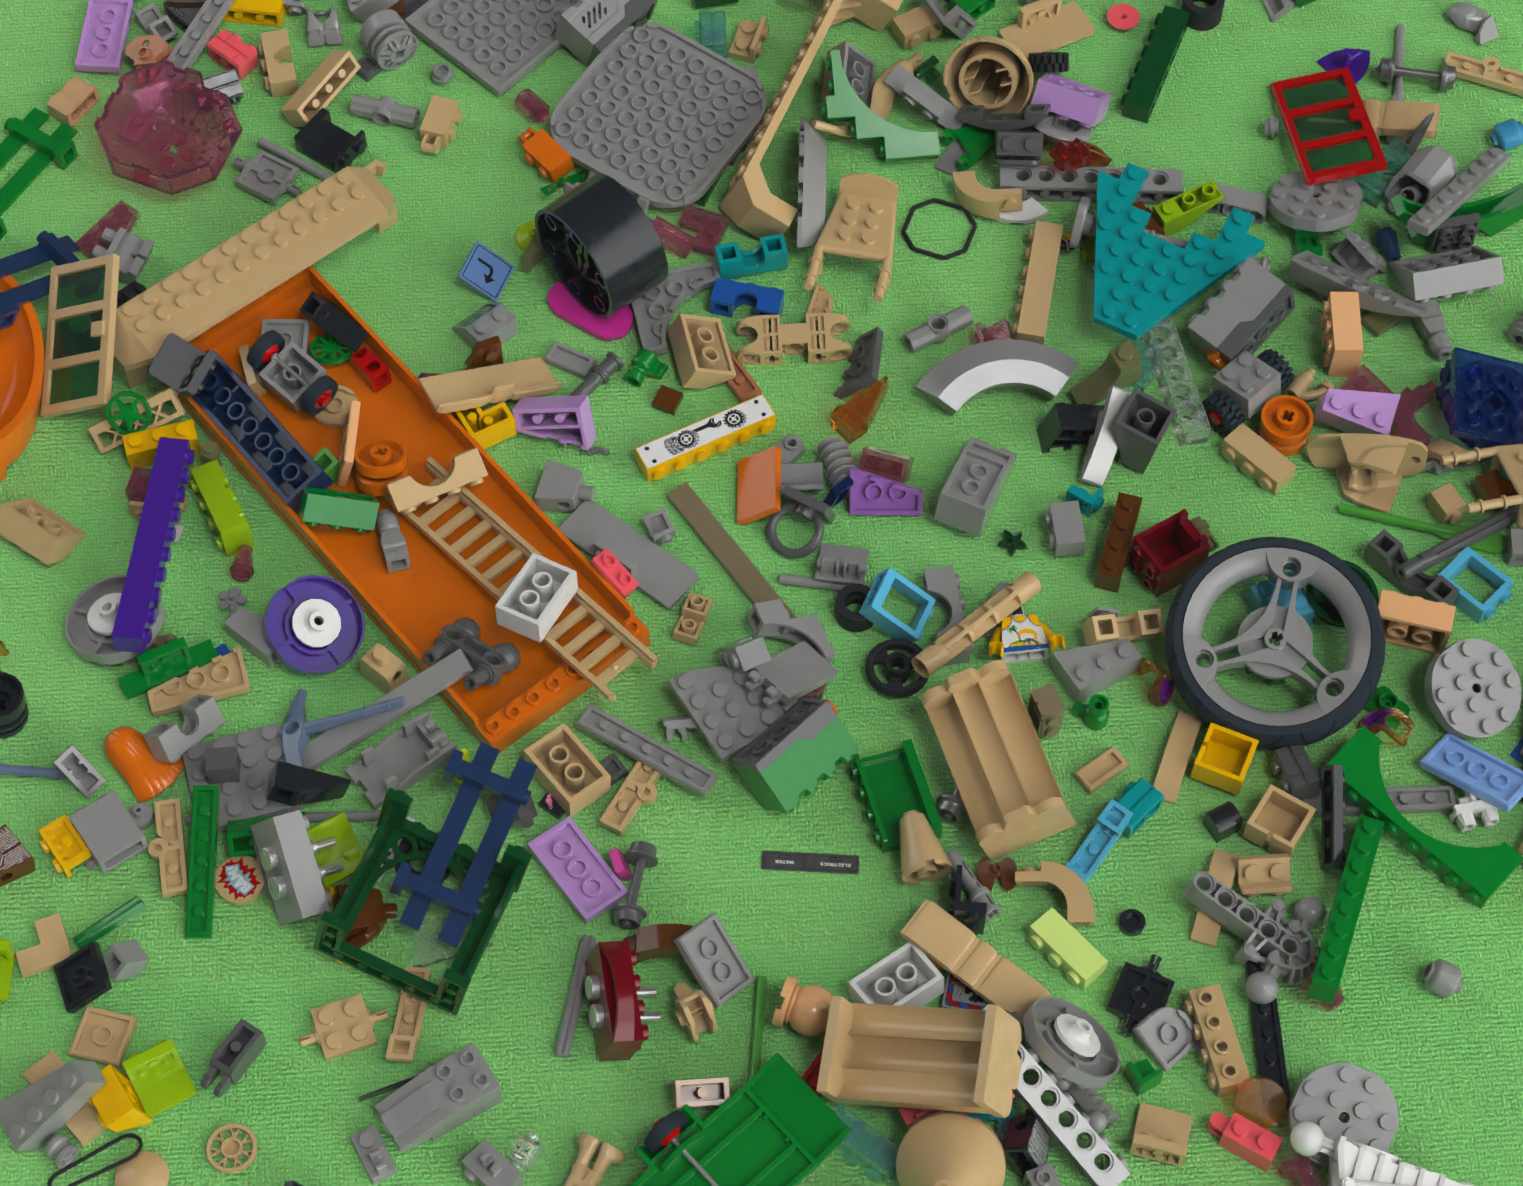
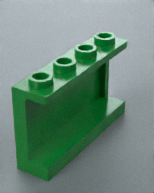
M912 739L902 741L900 749L860 759L859 754L853 755V764L849 765L852 778H857L858 795L861 801L865 800L867 806L865 808L866 819L868 823L872 822L875 830L872 831L873 839L876 845H880L882 853L900 849L899 820L903 817L904 813L911 810L923 813L937 838H941L943 826Z

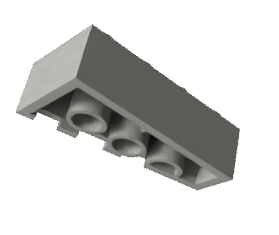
M71 1061L0 1102V1122L16 1151L39 1150L107 1083L95 1061Z

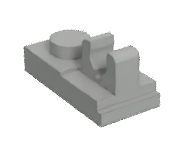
M689 715L661 718L668 742H672V734L675 729L681 733L682 741L687 739L686 728H693L694 732H700Z
M374 1124L349 1136L373 1185L398 1173Z

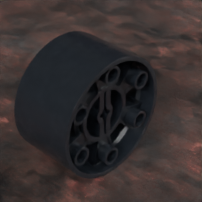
M595 174L539 210L535 215V229L539 243L556 276L571 296L586 311L597 318L607 319L664 282L668 276L666 254L651 221L632 195L608 175Z

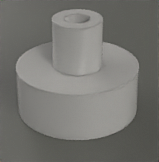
M137 803L129 808L128 812L140 830H145L153 824L154 814L149 805Z

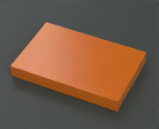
M777 446L738 461L737 523L743 526L781 510V449Z

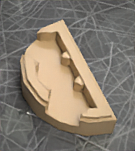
M816 283L807 313H832L833 298L824 286Z

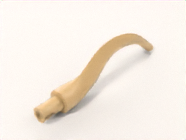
M915 53L908 60L901 59L881 74L873 86L869 107L871 111L887 120L892 109L896 91L884 83L885 79L896 65H900L914 76V71L926 63L925 58L917 61L923 57L921 53ZM815 119L812 121L811 126L814 129L839 136L851 137L850 124L837 126Z

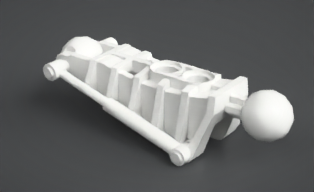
M1300 1122L1291 1131V1145L1297 1153L1303 1156H1313L1321 1152L1329 1156V1186H1475L1467 1181L1455 1182L1447 1179L1444 1174L1430 1172L1425 1168L1401 1161L1402 1159L1363 1143L1346 1141L1347 1137L1342 1135L1332 1140L1325 1137L1320 1126L1314 1122Z

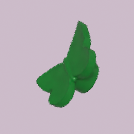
M1385 686L1377 688L1375 694L1372 695L1367 705L1363 708L1373 712L1384 709L1396 712L1388 713L1384 718L1389 729L1386 726L1384 728L1389 735L1394 734L1400 725L1401 719L1406 718L1410 713L1409 706L1399 701L1398 697Z

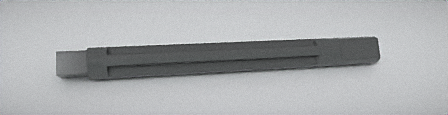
M1520 504L1513 505L1396 566L1395 573L1397 577L1406 580L1463 551L1467 546L1470 547L1517 522Z

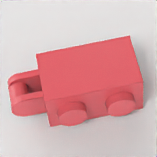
M1215 1112L1211 1115L1208 1122V1130L1221 1138L1219 1142L1220 1147L1265 1172L1269 1169L1283 1141L1281 1137L1236 1112L1232 1118L1220 1112Z

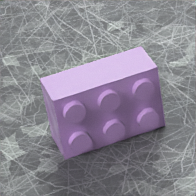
M1048 73L1038 79L1031 104H1051L1050 111L1057 113L1058 118L1063 120H1070L1071 118L1078 121L1080 126L1091 128V126H1095L1104 120L1112 94L1054 73Z

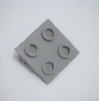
M821 543L815 580L864 585L869 549Z

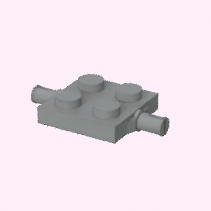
M261 150L250 161H245L238 156L233 161L234 166L243 169L241 175L236 179V186L267 202L275 204L287 191L296 196H300L299 194L302 193L301 187L292 184L300 174L299 168L268 152Z

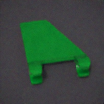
M974 125L955 130L947 128L942 131L943 137L940 138V141L943 145H949L958 139L967 155L958 157L959 163L956 164V167L959 171H965L974 166L994 147L995 130L980 128Z

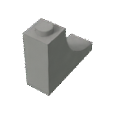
M241 606L236 612L230 613L224 622L227 634L271 668L279 659L266 642L263 626L264 615L253 613Z

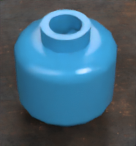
M1511 118L1495 124L1493 134L1490 135L1494 147L1499 146L1501 150L1508 151L1523 144V125L1521 121L1517 122Z

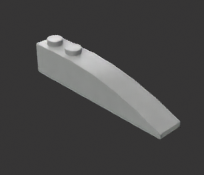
M1310 251L1301 252L1294 255L1291 259L1289 279L1295 281L1294 284L1300 288L1314 290L1315 294L1321 298L1328 299L1330 291L1358 292L1361 309L1410 317H1425L1430 314L1431 309Z

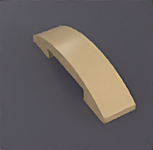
M1182 711L1178 712L1153 788L1155 787L1163 794V802L1172 805L1175 804L1202 721L1197 716Z
M1214 849L1208 873L1231 889L1237 868V856L1240 855ZM1198 908L1190 941L1215 948L1221 923Z
M405 966L404 970L430 982L431 968ZM402 990L393 1033L390 1034L386 1060L413 1062L421 1036L427 1002Z

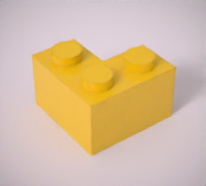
M505 402L484 411L477 407L452 412V416L484 450L517 435L515 418Z

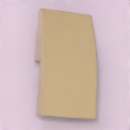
M690 592L682 607L681 617L673 631L672 639L696 646L708 618L713 599Z

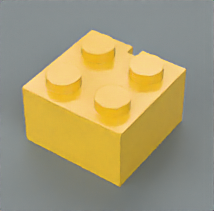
M1211 722L1195 760L1190 778L1238 796L1254 758L1259 740Z

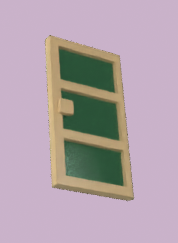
M114 253L51 267L41 417L49 418L105 407L111 399L120 256Z

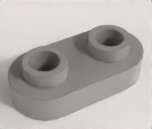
M786 436L775 445L781 449V463H794L803 455L804 444L797 436Z

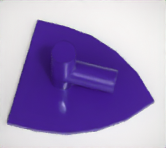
M1345 48L1322 57L1317 63L1325 71L1349 67L1356 84L1367 72L1370 63V51L1359 48ZM1342 78L1335 79L1346 89Z

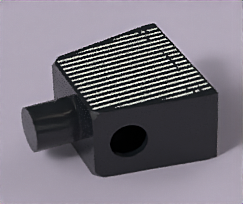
M1029 1108L1026 1109L1025 1116H1013L1010 1119L1002 1147L1005 1157L1020 1177H1024L1026 1171L1047 1164L1050 1136L1038 1117L1034 1116Z

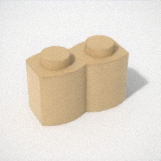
M76 76L67 81L61 91L49 98L47 107L51 116L69 126H73L100 98L96 87Z

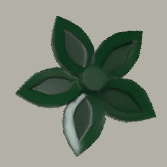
M1004 530L1003 536L1005 539L1001 540L997 545L1002 548L1008 547V554L1011 557L1015 554L1016 549H1027L1025 542L1021 540L1022 531H1017L1012 535L1009 531Z

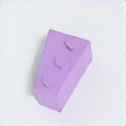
M1328 389L1318 399L1314 419L1347 433L1389 435L1401 394Z
M588 395L522 397L512 409L518 432L543 439L549 437L560 440L559 443L567 445L570 443L581 446V449L587 451L597 439Z

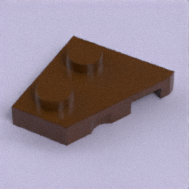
M498 335L475 343L472 353L465 361L467 366L465 370L503 364L502 346Z

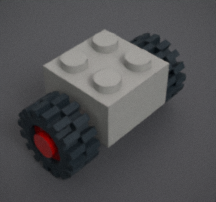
M1272 349L1264 350L1257 357L1246 350L1243 351L1213 376V393L1203 400L1199 407L1201 409L1200 413L1204 415L1202 417L1203 420L1208 422L1207 425L1209 427H1213L1215 433L1218 431L1219 435L1228 436L1244 422V417L1247 419L1251 418L1264 407L1267 401L1276 397L1294 381V374L1291 373L1293 369L1288 366L1290 364L1288 360L1285 362L1283 360L1284 356L1282 354L1279 356L1276 350L1273 352Z

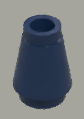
M1384 227L1375 232L1376 238L1374 241L1388 262L1399 260L1401 254L1396 231L1392 227Z

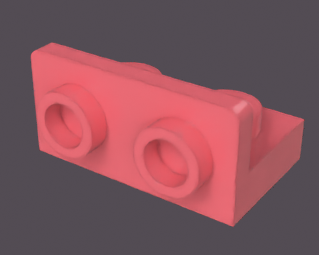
M608 548L591 560V564L625 600L640 585Z

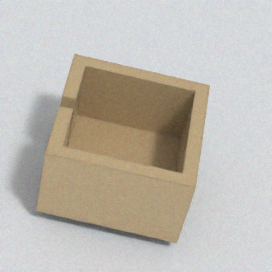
M1271 784L1249 818L1243 837L1261 847L1267 844L1269 846L1268 851L1273 854L1288 853L1291 857L1312 823L1316 808Z

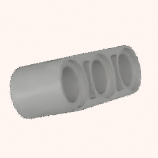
M1215 183L1224 195V199L1207 212L1229 217L1233 207L1254 215L1253 224L1264 222L1270 203L1266 195Z

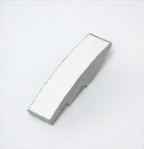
M1116 386L1108 388L1104 410L1099 411L1095 432L1089 436L1079 481L1096 487H1103L1118 449L1114 423L1132 392Z

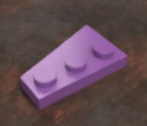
M850 466V515L922 516V489Z

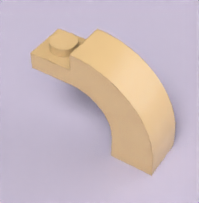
M1041 861V871H1037L1035 867H1023L1022 871H1015V882L1018 886H1050L1062 892L1067 901V922L1071 926H1096L1094 901L1087 886L1074 871L1064 865L1051 861Z

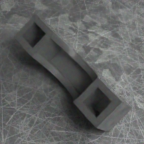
M1385 529L1368 543L1363 559L1407 595L1419 596L1434 602H1445L1451 606L1455 604L1460 590L1442 575L1429 576L1420 572L1406 580L1397 577L1395 567L1409 559L1405 554L1403 544Z

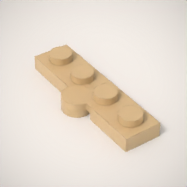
M1448 51L1445 62L1447 65L1456 67L1455 75L1457 78L1523 96V72L1506 67L1500 68V61L1495 57L1489 56L1482 61Z
M637 761L600 818L599 825L622 836L641 805H651L657 800L655 783L661 774Z
M180 798L155 801L158 838L153 839L148 844V852L153 860L159 861L163 898L186 895L188 872Z

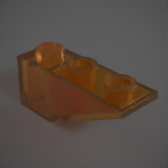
M884 376L863 392L856 393L850 401L844 405L837 406L833 410L831 426L849 445L868 432L887 393L888 377Z

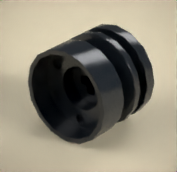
M0 672V739H5L23 730L28 722L29 710L22 683L15 676L6 672Z

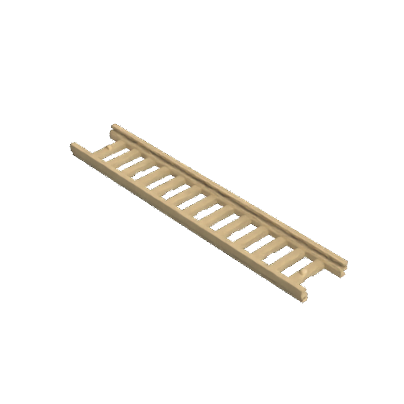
M432 457L426 460L428 462L425 466L426 471L435 478L429 485L439 483L449 472ZM464 485L460 487V492L445 497L419 518L413 512L403 514L400 511L405 518L498 601L518 573L498 589L490 582L522 557L528 560L533 553L544 557ZM384 496V499L392 505L389 496ZM459 501L467 506L435 532L428 527L430 523ZM424 502L415 505L416 508H418ZM474 515L483 520L451 546L443 540ZM491 528L498 534V536L467 560L459 555L460 552ZM506 543H509L514 548V550L483 574H480L475 569L489 555L495 553ZM578 587L571 600L579 607L550 629L542 641L612 703L617 698L605 686L637 659L642 661L651 670L656 667L655 663L658 662V659L653 652ZM588 614L595 620L593 624L564 647L555 641ZM604 629L612 635L582 661L578 662L572 656L585 643L593 639ZM620 644L629 650L597 677L588 671Z

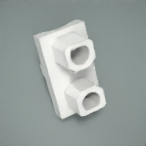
M1466 791L1464 792V797L1458 798V804L1453 806V814L1449 816L1451 823L1457 822L1462 832L1475 829L1477 824L1474 818L1481 817L1485 827L1495 826L1499 821L1497 807Z

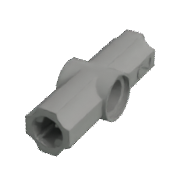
M356 94L351 99V114L372 118L378 125L389 126L391 123L414 128L419 123V108L398 104L391 97L382 96L379 99Z
M961 305L945 314L932 315L927 323L903 334L906 348L909 352L914 353L932 343H944L949 335L973 324L970 310L967 306Z

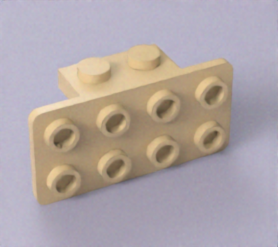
M1039 0L1019 8L1018 23L1001 29L1000 37L1014 44L1029 60V53L1051 52L1093 35L1095 27L1075 1L1061 5L1062 0Z

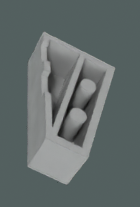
M1129 638L1052 652L1050 668L1075 702H1082L1138 672L1142 656Z

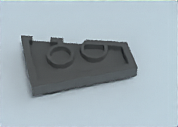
M879 327L859 336L850 357L853 360L852 365L848 370L844 371L842 376L845 380L843 386L838 387L835 395L840 399L878 381L884 333Z

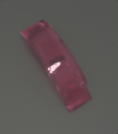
M1430 380L1424 386H1417L1414 391L1406 387L1400 393L1401 396L1390 429L1391 436L1408 438L1422 442L1425 446L1429 445L1432 436L1417 423L1414 414L1433 400L1437 389L1435 383Z

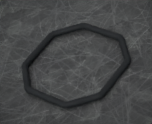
M932 198L911 207L902 228V235L912 251L937 259L947 260L968 250L977 224L970 212L963 208V206ZM935 202L964 211L972 224V229L964 248L945 256L916 248L906 233L915 209Z

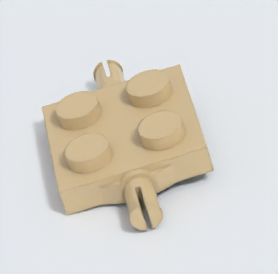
M358 994L310 1010L314 1021V1032L299 1036L302 1047L317 1042L323 1050L326 1061L377 1045L374 1035V1023L389 1019L386 1008L370 1013L364 1004L362 994Z

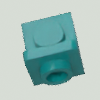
M1072 484L1067 490L1065 502L1078 500L1080 513L1090 517L1094 511L1098 512L1104 504V489L1099 487L1092 496L1085 489L1078 488Z

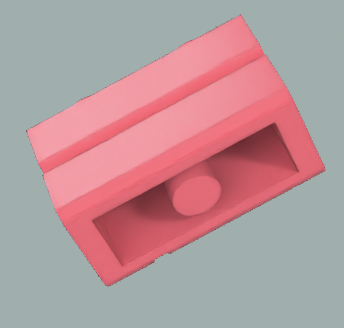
M223 29L217 34L216 38L213 37L207 42L206 46L209 57L228 71L235 69L240 79H243L249 74V71H253L259 65L257 49L252 44L247 45L242 42V39L236 33L231 34L226 29Z

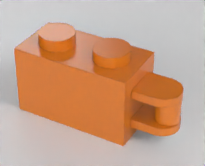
M529 127L523 134L518 136L525 153L523 155L525 161L530 166L534 164L538 168L539 174L545 180L548 178L553 183L557 182L559 177H564L575 168L571 155L543 129L536 132L533 128Z

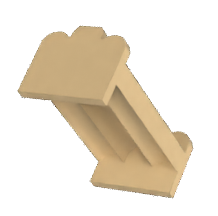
M1003 660L991 661L981 666L978 670L967 668L947 677L944 685L933 687L925 691L921 696L923 706L927 710L976 832L978 843L991 861H995L1077 825L1066 804L1019 692L1018 683Z
M831 996L816 1091L836 1104L847 1107L856 1104L982 1113L1006 1118L1009 1116L1012 1108V1089L1018 1087L1021 1060L1017 1051L1021 1043V1026L1018 1020L1000 1006L994 1004H987L986 1010L850 1003L842 996Z

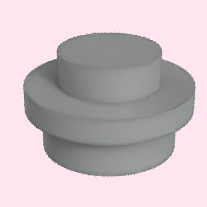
M445 63L435 65L431 72L432 80L437 84H447L454 76L452 68Z
M1275 116L1265 118V136L1275 138L1276 134L1280 133V121L1275 120Z

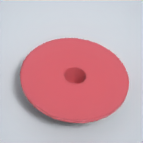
M1116 4L1107 12L1109 24L1120 30H1128L1135 27L1140 19L1139 12L1128 4Z

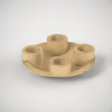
M140 1151L135 1158L119 1165L115 1173V1186H167L169 1182L167 1163L161 1156L150 1151Z

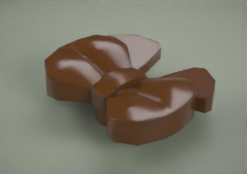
M1009 857L1003 859L1000 863L994 864L988 859L983 858L978 862L976 875L981 885L987 887L990 892L993 889L994 879L1000 878L1004 891L1008 892L1016 885L1015 871H1017V866L1014 860Z

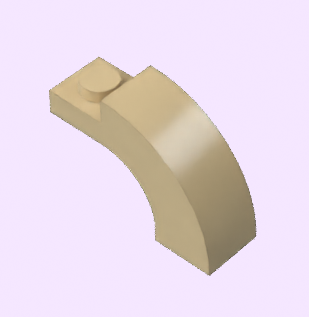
M975 171L952 172L955 197L967 211L986 218H1000V212L1023 211L1022 188L991 189L977 181Z

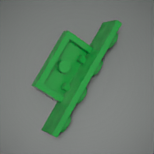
M184 637L172 639L162 646L148 649L145 653L136 656L140 669L117 679L126 699L129 700L175 677L180 678L197 666L200 668L212 662L211 659L217 657L218 654L211 639L188 648Z

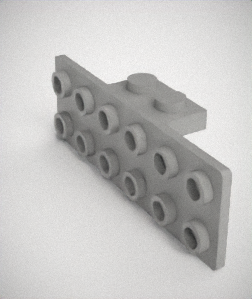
M585 500L558 528L570 542L592 557L608 548L640 584L637 588L668 610L672 609L700 578L699 573L594 501Z

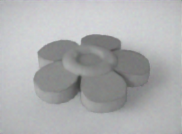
M237 587L231 588L230 594L225 590L219 594V599L221 600L219 608L222 611L230 608L231 613L236 612L240 605H244L247 602L246 596L241 594L240 589Z

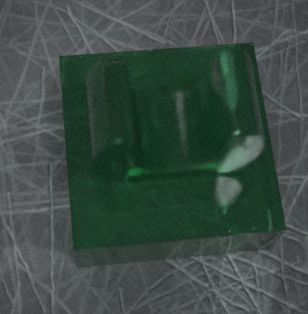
M934 55L917 67L914 71V76L919 80L924 78L929 85H932L940 77L939 71L935 69L939 60Z

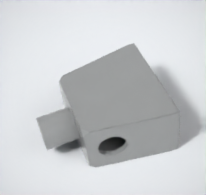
M547 460L534 498L536 505L541 511L574 512L578 508L580 499L593 501L595 487L585 485L582 471Z

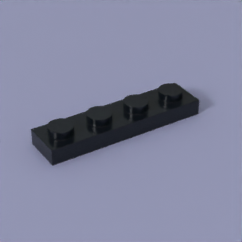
M1343 765L1321 766L1322 869H1343L1345 861V851L1343 849V837L1345 835V825L1343 823V811L1345 809L1343 785L1345 775Z

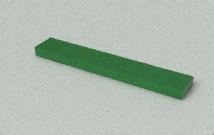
M193 785L185 922L186 939H212L220 801L219 785Z

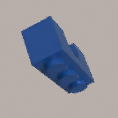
M716 278L710 298V314L733 318L737 307L750 305L755 308V316L780 314L781 317L784 306V290L775 287L758 286L753 283L737 282L731 279Z

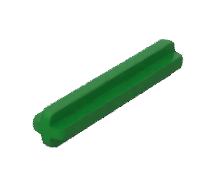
M135 896L74 936L76 945L81 949L90 942L103 937L144 910V902L139 896Z

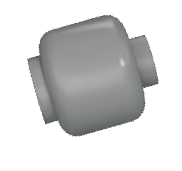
M1443 959L1429 962L1422 974V980L1426 989L1443 998L1450 997L1454 993L1458 994L1464 984V980L1461 979V969Z

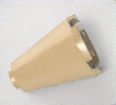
M917 810L904 813L903 817L899 820L901 877L903 883L907 885H920L919 880L927 878L930 883L948 875L951 872L950 868H952L951 861L925 815L918 813Z

